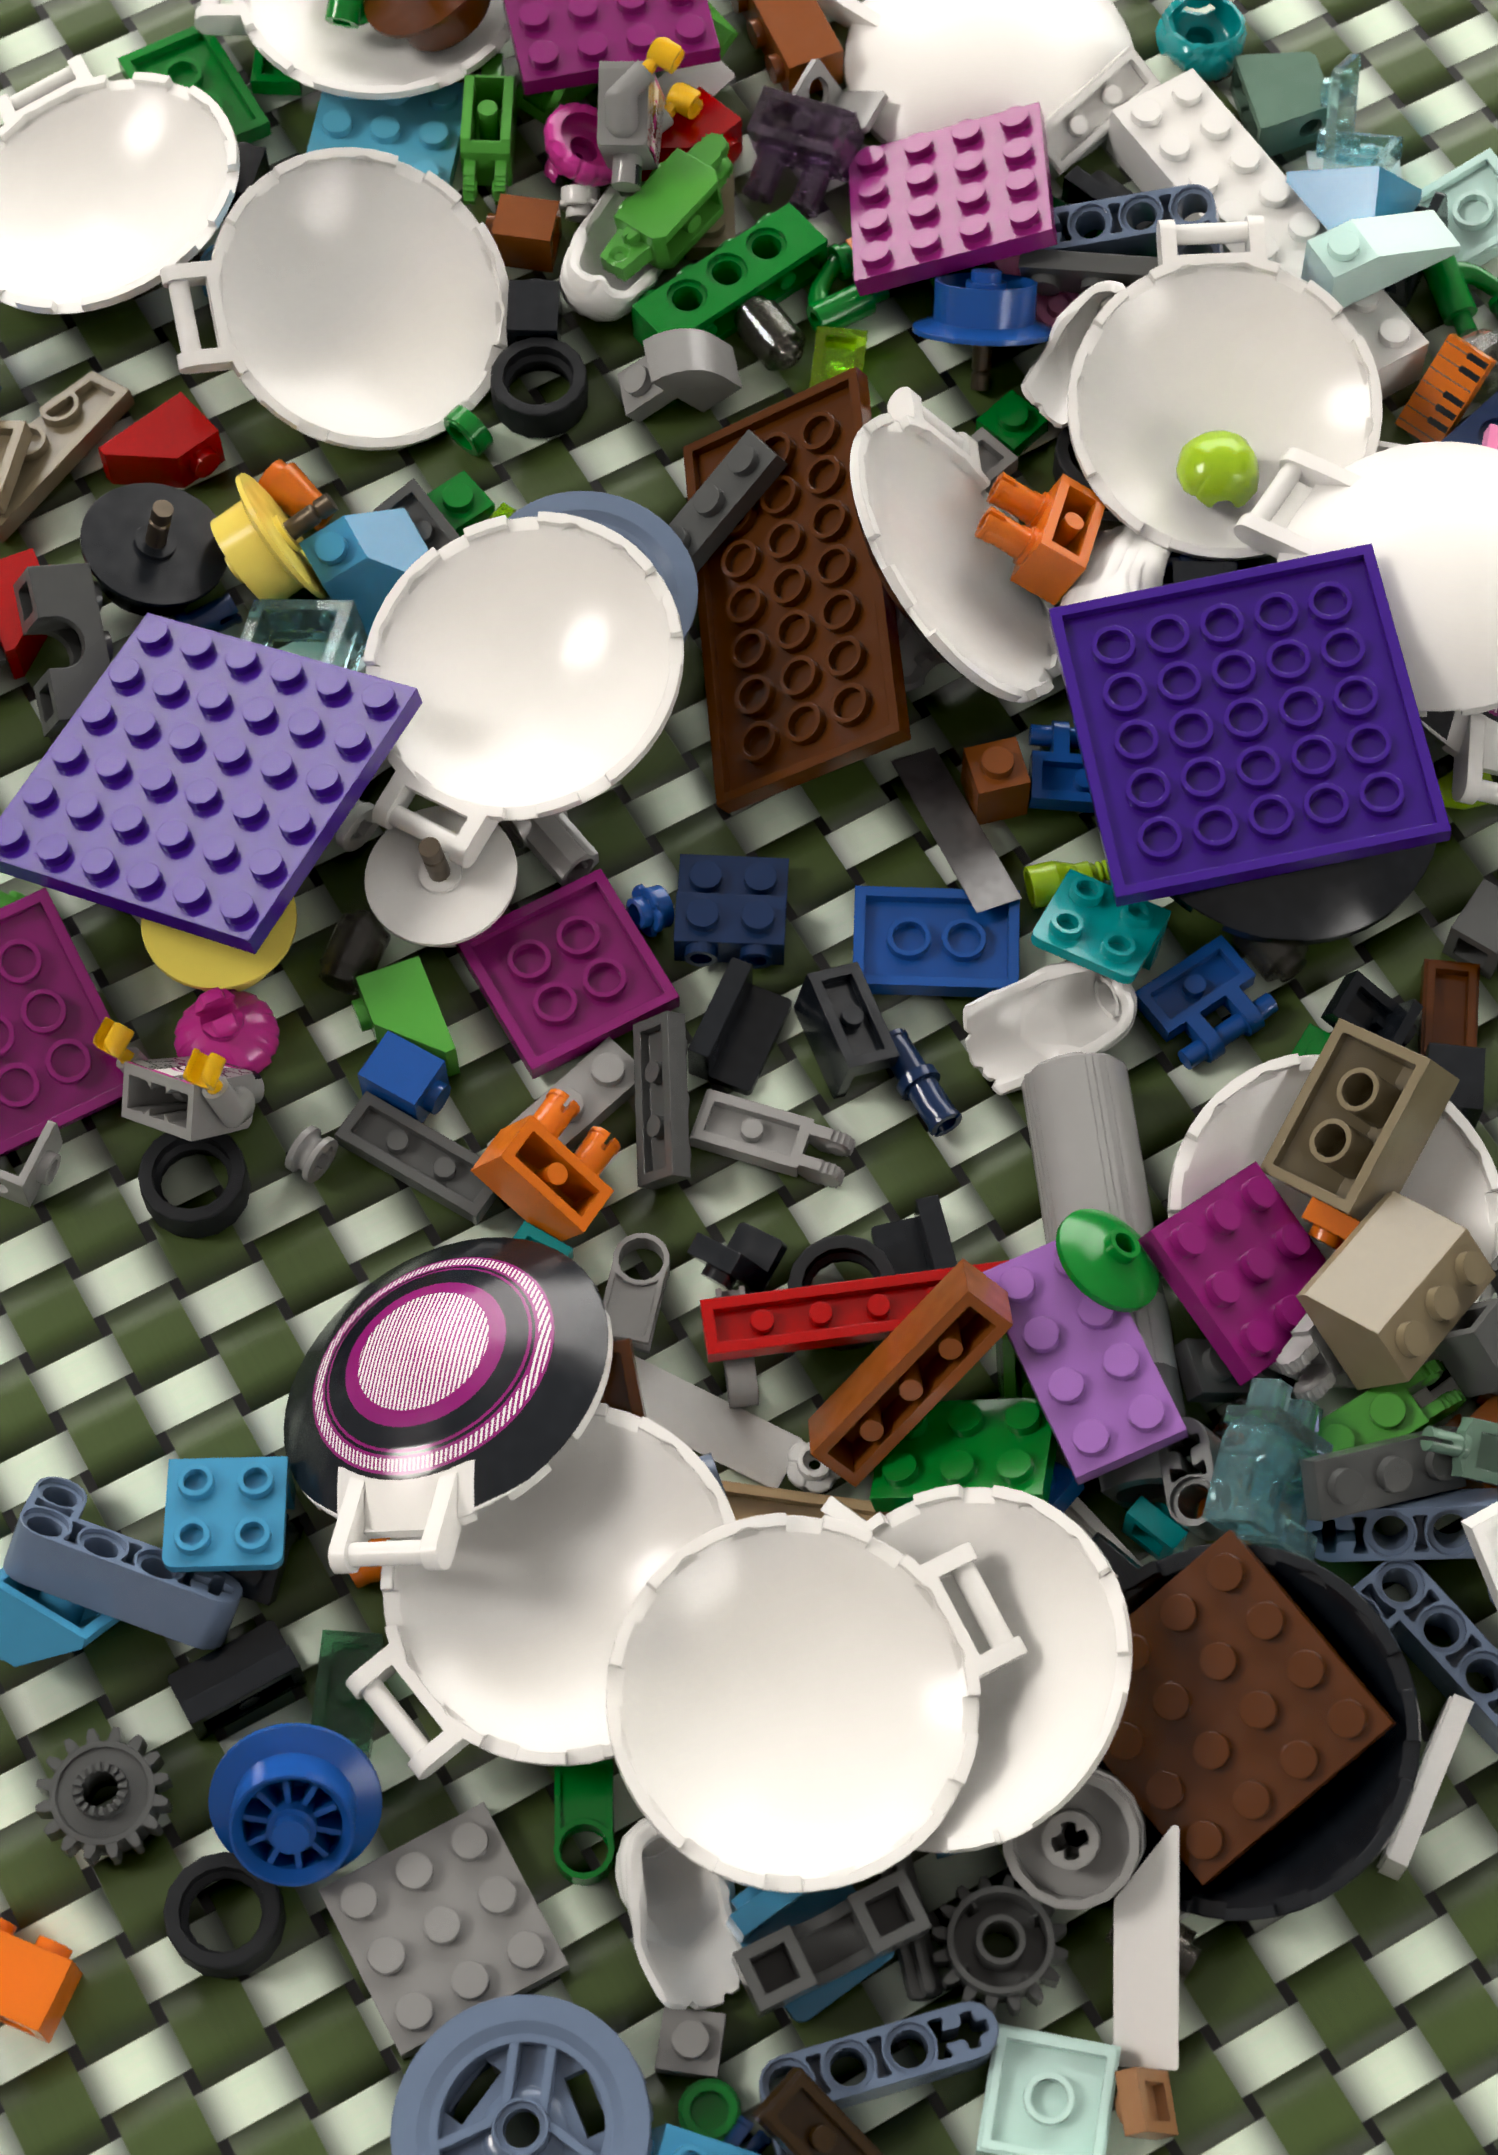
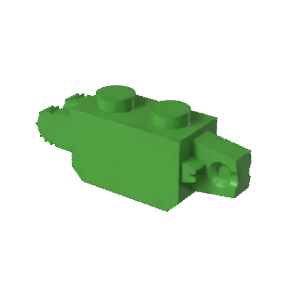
M497 53L484 64L481 75L468 74L464 77L460 131L464 204L476 203L478 186H492V197L494 198L495 205H498L500 193L507 194L508 186H513L518 112L515 75H504L503 53Z
M712 132L709 135L706 134L705 137H702V141H698L688 153L677 148L664 162L659 163L657 169L652 170L648 180L641 186L639 191H636L633 196L627 197L620 204L617 213L614 215L617 231L600 254L604 270L626 282L648 263L659 270L674 268L724 214L720 189L727 182L726 179L731 178L730 175L733 174L734 168L732 161L727 156L729 154V144L723 137V134H713Z
M1433 1359L1423 1364L1409 1382L1367 1390L1296 1434V1444L1285 1451L1291 1461L1268 1476V1483L1281 1503L1304 1491L1300 1459L1423 1431L1427 1426L1435 1425L1462 1407L1467 1400L1461 1391L1456 1389L1443 1393L1423 1408H1420L1412 1395L1432 1385L1441 1377L1445 1368L1440 1361Z

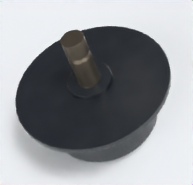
M134 483L115 488L102 495L93 503L82 522L80 547L85 563H90L91 573L99 582L104 594L118 607L136 615L145 616L148 612L163 617L183 610L190 603L201 599L211 592L222 579L227 567L225 555L221 551L210 526V522L216 518V515L196 497L171 486L156 483Z

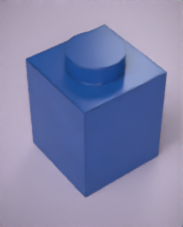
M389 1030L357 1074L362 1095L368 1091L421 1123H424L430 1113L436 1115L443 1108L451 1091L444 1060Z

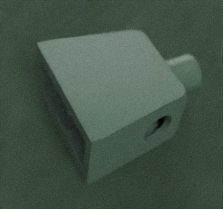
M1311 52L1235 56L1230 84L1232 97L1243 127L1269 157L1323 139L1329 133L1333 107L1352 104L1354 101V88L1350 75L1344 74L1324 78L1317 57Z

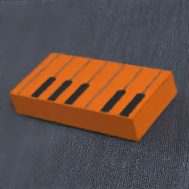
M1449 334L1395 424L1422 442H1441L1456 428L1497 361L1456 334Z

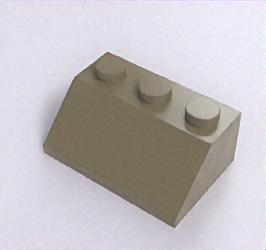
M1339 1018L1260 1167L1270 1177L1310 1198L1314 1197L1361 1222L1385 1193L1396 1191L1400 1194L1460 1079L1432 1059Z
M1396 1191L1385 1193L1296 1297L1356 1389L1363 1390L1409 1382L1496 1277V1273L1467 1228Z

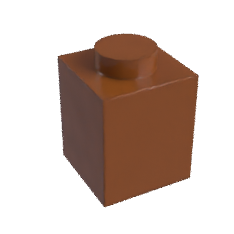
M500 193L496 213H488L485 225L499 249L504 265L506 267L553 273L562 236L560 201Z
M1016 736L963 749L961 784L968 805L979 825L1027 814L1031 780Z

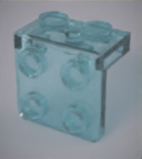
M1348 54L1338 66H1335L1331 77L1325 76L1322 83L1320 103L1322 108H1328L1326 127H1321L1319 130L1316 153L1317 158H1324L1323 169L1381 166L1390 171L1402 157L1403 137L1355 132L1360 54Z

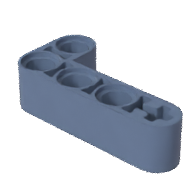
M1187 184L1054 207L1057 245L1043 249L1157 257L1156 226L1158 220L1174 219L1175 225L1220 223L1213 194L1209 189L1199 184ZM1193 213L1205 214L1196 221L1185 220L1186 217ZM1144 221H1152V222H1154V223H1153L1149 228H1147V229H1144V230H1136V229H1134L1135 226H1137V225H1138L1139 223H1141V222H1144ZM1090 231H1103L1098 237L1092 239L1084 238ZM1070 236L1071 240L1066 241L1065 237ZM1223 244L1177 246L1178 255L1224 253Z
M45 1477L35 1484L20 1512L4 1559L3 1568L7 1575L28 1587L195 1648L213 1650L222 1646L243 1593L242 1586L233 1576L223 1571L170 1572L163 1564L161 1548L81 1519L87 1503V1494L77 1483L61 1477Z
M1498 1488L1453 1489L1334 1518L1336 1527L1335 1534L1323 1535V1521L1307 1519L1305 1506L1301 1517L1303 1543L1310 1555L1326 1562L1474 1559V1553L1463 1528L1456 1533L1447 1534L1437 1530L1434 1524L1443 1515L1456 1514L1466 1519L1498 1501ZM1389 1515L1397 1516L1404 1521L1405 1526L1394 1535H1382L1373 1527L1377 1520ZM1354 1517H1361L1363 1536H1355ZM1488 1590L1490 1600H1491V1602L1494 1604L1493 1599H1492V1597H1491V1595H1490V1592H1489V1590Z
M1413 1560L1385 1561L1353 1588L1370 1603L1388 1626L1401 1650L1446 1699L1455 1693L1474 1702L1467 1722L1498 1754V1714L1494 1712V1709L1498 1706V1650L1422 1567ZM1387 1582L1401 1584L1408 1591L1410 1600L1397 1602L1390 1599L1383 1591L1382 1585ZM1427 1627L1442 1629L1451 1639V1646L1443 1648L1434 1646L1425 1637L1424 1629ZM1478 1672L1485 1675L1492 1683L1493 1692L1486 1694L1476 1692L1467 1683L1465 1674Z
M974 2001L961 2002L780 2055L770 2060L762 2069L759 2079L760 2104L770 2094L769 2088L771 2083L779 2076L787 2075L793 2067L802 2068L840 2109L975 2070L985 2065L991 2057L999 2035L998 2022L993 2012L985 2005ZM961 2023H968L972 2032L983 2031L976 2049H969L966 2040L954 2041L946 2044L944 2051L945 2059H938V2044L933 2030L940 2031V2043L956 2038ZM905 2039L917 2041L926 2053L925 2061L915 2068L900 2066L891 2055V2048L895 2043ZM842 2057H852L862 2063L866 2070V2076L860 2083L854 2086H844L833 2079L830 2073L831 2066ZM769 2135L772 2140L771 2144L774 2154L787 2155L784 2149Z

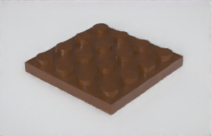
M1229 1529L1129 1616L1133 1649L1131 1681L1119 1727L1102 1760L1135 1796L1139 1807L1163 1836L1171 1826L1177 1825L1179 1827L1180 1858L1202 1885H1208L1397 1723L1234 1530Z

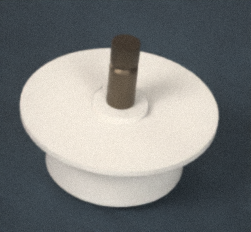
M442 806L428 807L415 812L457 834L467 820ZM498 824L478 858L469 868H463L451 862L449 854L442 850L436 838L427 837L420 840L394 827L385 831L370 853L365 869V892L375 917L381 925L396 937L421 946L452 948L456 947L458 943L465 942L483 933L502 916L509 906L516 889L518 864L512 843Z

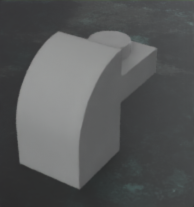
M691 328L668 330L643 340L645 356L617 374L625 414L638 423L677 398L704 413L742 388L733 346L709 332Z

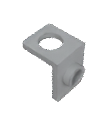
M820 59L810 60L791 94L818 134H866L872 128L888 100V96L884 91H842ZM816 78L820 80L824 90L823 100L818 107L811 103L809 97L810 85Z
M47 1121L19 1176L0 1169L1 1197L30 1208L41 1185L48 1186L53 1181L60 1165L61 1156L58 1153L63 1144L56 1122Z

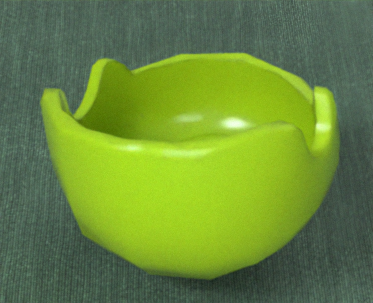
M1222 430L1209 431L1190 440L1179 453L1176 467L1177 479L1183 490L1191 496H1196L1208 508H1212L1217 502L1225 500L1230 501L1235 507L1239 508L1245 505L1258 489L1260 475L1257 457L1247 440L1239 434Z

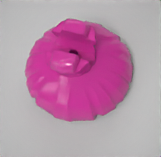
M568 103L559 105L548 116L543 129L545 150L549 155L545 163L544 175L553 183H555L559 175H564L568 179H572L571 185L581 184L583 186L600 187L611 184L612 169L607 167L597 146V108L586 103Z
M216 987L200 994L196 1002L183 1012L182 1018L177 1022L175 1028L174 1047L178 1057L191 1056L193 1049L197 1048L208 1056L213 1052L224 1057L226 1063L260 1073L272 1063L271 1056L277 1052L280 1031L273 1011L266 1002L259 1000L256 995L247 991L227 990Z

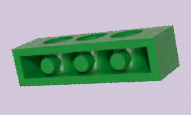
M789 202L774 213L770 212L763 215L754 226L736 238H729L723 241L713 253L696 264L685 266L678 272L676 277L656 290L652 289L642 294L637 302L631 305L633 337L643 346V340L660 332L691 328L709 332L724 340L811 283L828 259V240Z

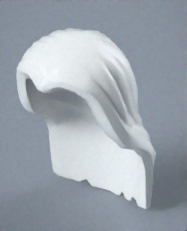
M611 185L575 231L570 247H568L563 259L559 279L561 293L567 305L579 315L588 317L596 322L616 321L632 311L631 305L636 303L642 294L649 291L655 285L663 271L648 263L625 282L603 269L600 254L617 231L614 215L617 213L620 204L629 197L628 195L621 197L619 191L611 188Z
M1117 281L1098 282L1086 289L1058 315L1050 331L1048 341H1046L1041 354L1029 369L1021 384V390L1025 398L1032 405L1039 407V413L1050 421L1054 427L1062 429L1068 426L1067 392L1069 377L1082 339L1090 328L1093 319L1104 305L1120 289L1127 288L1123 283Z
M1126 525L1117 526L1113 530L1097 532L1085 571L1063 595L1060 606L1162 586L1166 564L1172 551L1153 544L1136 534Z
M1070 961L1050 964L1022 980L991 991L965 1005L963 1009L964 1030L968 1033L965 1043L970 1062L974 1068L983 1070L982 1076L989 1082L994 1081L991 1088L998 1095L1002 1096L1021 1090L1024 1076L1045 1060L1073 1052L1100 1054L1118 1044L1128 1035L1134 1025L1137 1013V996L1132 983L1123 984Z
M646 1817L639 1820L622 1837L616 1855L615 1878L620 1898L628 1910L634 1946L640 1965L656 1996L667 2008L673 2010H685L688 2006L694 2010L715 2008L724 2003L725 1994H735L739 1990L740 1984H742L731 1961L732 1953L742 1947L726 1926L729 1915L736 1911L731 1902L735 1897L734 1882L717 1876L689 1860L672 1847L653 1828Z

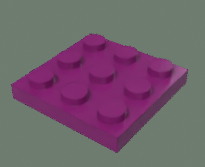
M601 868L500 917L483 933L470 940L456 944V950L532 1079L595 1049L608 1037L613 1040L633 1030V1024L680 1006V997Z
M1256 1161L1138 1239L1143 1249L1240 1386L1276 1362L1278 1354L1282 1353L1281 1350L1292 1338L1291 1331L1306 1314L1296 1295L1327 1261Z

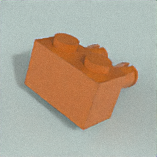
M1002 472L992 485L986 502L1015 516L1025 525L1019 524L993 506H990L979 521L974 536L1013 557L1015 566L1010 581L1055 606L1087 567L1105 505L1093 490L1065 474H1062L1048 493L1040 494L1016 481L1007 473Z
M554 1088L548 1092L546 1099L533 1116L529 1115L501 1129L470 1171L526 1222L563 1242L584 1233L614 1192L599 1175L612 1157L619 1152L621 1145L615 1137L606 1145L604 1142L611 1133L602 1127L593 1126L589 1129L587 1136L574 1153L570 1151L558 1138L571 1120L580 1112V1107L575 1100L570 1101L565 1107L563 1104L570 1095Z

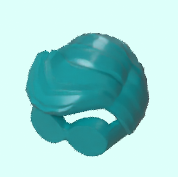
M1174 0L1158 20L1155 31L1156 43L1161 55L1168 56L1183 72L1193 68L1203 81L1207 82L1217 81L1226 77L1233 70L1235 56L1243 53L1247 36L1244 16L1233 2L1228 0ZM1209 4L1215 7V9L1207 13L1183 10L1185 7L1203 8Z

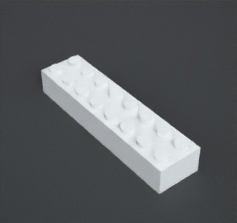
M1193 68L1111 110L1106 150L1142 192L1187 184H1199L1207 187L1213 194L1220 222L1245 221L1246 216L1262 215L1265 226L1267 260L1281 264L1280 269L1301 278L1307 240L1328 230L1288 185L1285 174ZM1193 213L1186 217L1185 220L1196 221L1205 214ZM1245 243L1223 244V252H1245ZM1384 289L1343 308L1342 312L1352 323L1359 335L1363 334L1373 355L1380 379L1382 400L1420 380L1430 342Z

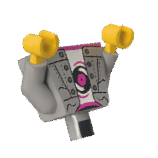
M667 37L656 38L651 43L645 61H599L597 146L607 167L612 169L611 188L621 192L639 191L641 189L642 170L658 168L661 135L674 124L672 119L674 115L679 113L692 120L700 113L703 107V101L698 98L701 92L682 82L675 83L671 87L666 98V104L664 105L665 96L654 71L659 66L672 74L679 67L685 56V51L682 47Z
M108 1017L104 1018L93 1038V1044L98 1049L117 1058L116 1066L124 1074L121 1117L190 1142L249 1128L252 1123L255 1104L262 1100L265 1091L264 1082L259 1073L226 1063V1059L212 1052L208 1056L197 1048L193 1049L191 1056L147 1059L137 1047L127 1049L135 1034L133 1030Z

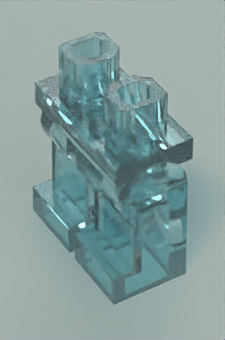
M1253 1378L1246 1405H1227L1223 1422L1229 1426L1221 1440L1202 1518L1225 1533L1229 1529L1234 1530L1246 1544L1281 1549L1314 1561L1318 1537L1306 1530L1308 1519L1300 1459L1333 1451L1334 1446L1318 1435L1323 1409L1315 1403L1304 1399H1290L1293 1387L1281 1379Z

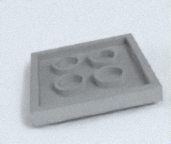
M484 1802L319 1889L325 1905L403 2060L417 2053L435 2031L462 2011L494 1998L525 1994L569 1970L568 1962Z

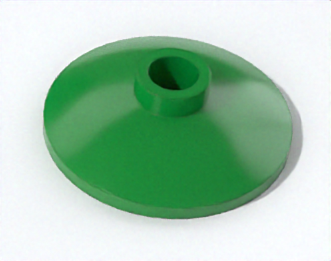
M1079 1209L1070 1213L1061 1222L1056 1233V1249L1059 1260L1071 1281L1088 1298L1114 1311L1134 1312L1150 1303L1158 1291V1268L1139 1243L1138 1239L1141 1238L1139 1234L1124 1221L1098 1209Z

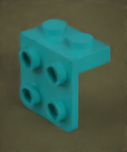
M1069 869L1034 927L1031 942L1037 948L1117 982L1130 984L1134 982L1141 968L1150 971L1158 956L1172 911L1149 901L1116 907L1112 886Z

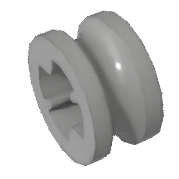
M311 1125L305 1128L294 1140L287 1153L285 1167L291 1172L301 1170L302 1178L309 1183H313L326 1172L334 1160L338 1149V1141L330 1136L322 1139L321 1130Z

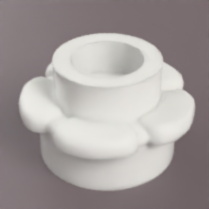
M581 184L561 187L560 210L566 213V220L583 222L599 201L601 189Z
M799 1441L789 1450L787 1460L790 1462V1465L787 1467L786 1473L789 1481L802 1491L817 1494L830 1490L835 1481L841 1478L810 1455V1442ZM816 1460L820 1463V1467L818 1469H811L809 1463Z

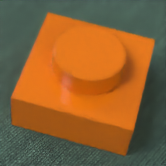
M1314 1197L1311 1198L1301 1216L1305 1222L1312 1225L1308 1235L1335 1250L1360 1223V1221Z

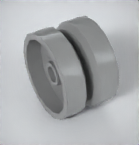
M1097 1767L1083 1787L1060 1810L1028 1832L1004 1842L1003 1854L1012 1877L1032 1898L1055 1909L1085 1910L1109 1901L1137 1871L1147 1847V1820L1135 1796L1112 1772ZM1075 1822L1076 1831L1086 1830L1088 1840L1082 1845H1075L1068 1840L1066 1829L1070 1823Z

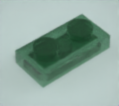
M322 1630L311 1724L343 1735L359 1747L368 1758H371L376 1713L364 1698L356 1699L345 1685V1682L357 1669L384 1648L385 1640L383 1634Z

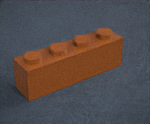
M730 0L735 13H743L747 21L746 27L752 46L755 49H762L770 80L773 84L780 83L789 101L794 100L791 95L792 91L811 59H820L838 85L843 83L844 50L817 0ZM816 78L812 81L809 94L823 90L819 79Z
M962 1258L808 1419L810 1455L856 1488L1013 1326L1007 1291Z

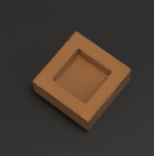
M1137 2066L1115 2071L1118 2090L1115 2096V2108L1118 2118L1123 2124L1125 2137L1160 2140L1178 2136L1168 2071Z

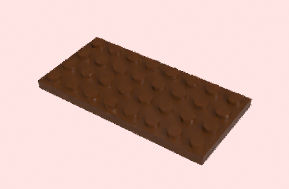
M856 366L683 447L688 501L748 429L764 441L788 464L696 574L716 804L727 813H732L911 740L895 604L881 582L869 556L857 518L852 493L850 453L853 440L860 428L872 419L868 378Z

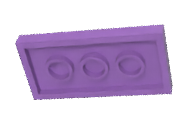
M1056 1240L982 1272L1008 1293L1013 1326L1006 1332V1335L1077 1485H1081L1188 1437L1187 1428L1130 1312H1118L1105 1308L1082 1293L1071 1281L1061 1265L1057 1254Z

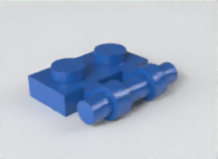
M1052 720L1051 725L1031 724L1029 745L1049 747V751L1032 750L1029 759L1031 787L1028 808L1094 813L1081 754L1070 753V748L1079 749L1075 727H1070L1068 721Z
M1222 935L1135 991L1137 1008L1166 1042L1183 1031L1191 1038L1192 1042L1178 1051L1181 1063L1188 1070L1193 1069L1203 1061L1212 1063L1225 1054V1046L1243 1034L1252 1036L1265 1026L1264 1020L1279 1010L1278 1004L1270 994L1265 993L1252 1002L1243 992L1254 984L1256 974ZM1224 1005L1231 1013V1016L1212 1028L1204 1017Z

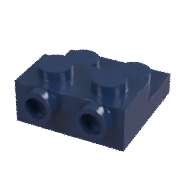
M680 854L673 940L674 960L686 961L691 965L700 967L711 966L716 962L729 963L732 957L752 964L753 969L767 968L771 965H784L789 858Z

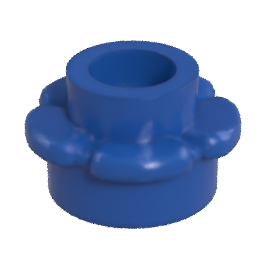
M639 884L633 888L632 898L628 899L626 903V910L638 930H641L648 937H655L657 932H661L662 929L673 924V903L668 892L661 885L645 888L643 884Z

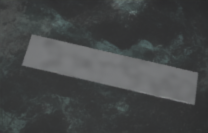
M935 747L892 760V765L976 913L1022 899Z

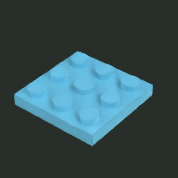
M455 82L425 94L385 100L354 99L322 92L307 152L333 147H357L391 153L399 156L398 161L409 164L424 173L428 170L452 187L460 156L464 83Z

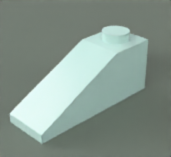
M1434 210L1351 219L1307 240L1301 279L1309 282L1310 279L1314 281L1344 308L1459 253L1461 245Z

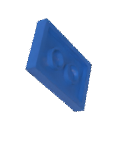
M855 886L853 963L858 962L872 994L982 997L991 991L1019 981L1020 899L976 913L963 889Z

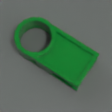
M613 1758L590 1764L554 1766L555 1842L553 1851L559 1872L565 1879L576 1885L588 1886L597 1884L606 1878L614 1867L616 1852L614 1847ZM584 1831L592 1832L602 1837L608 1848L607 1857L603 1864L594 1871L586 1873L575 1872L563 1862L561 1858L562 1848L567 1839L574 1834Z

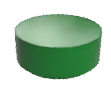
M457 405L444 418V426L449 435L469 454L480 456L493 444V438L489 430L467 408Z
M713 2078L701 2079L692 2083L683 2092L678 2105V2118L681 2128L719 2141H723L737 2122L736 2119L741 2115L740 2100L734 2089L727 2083Z

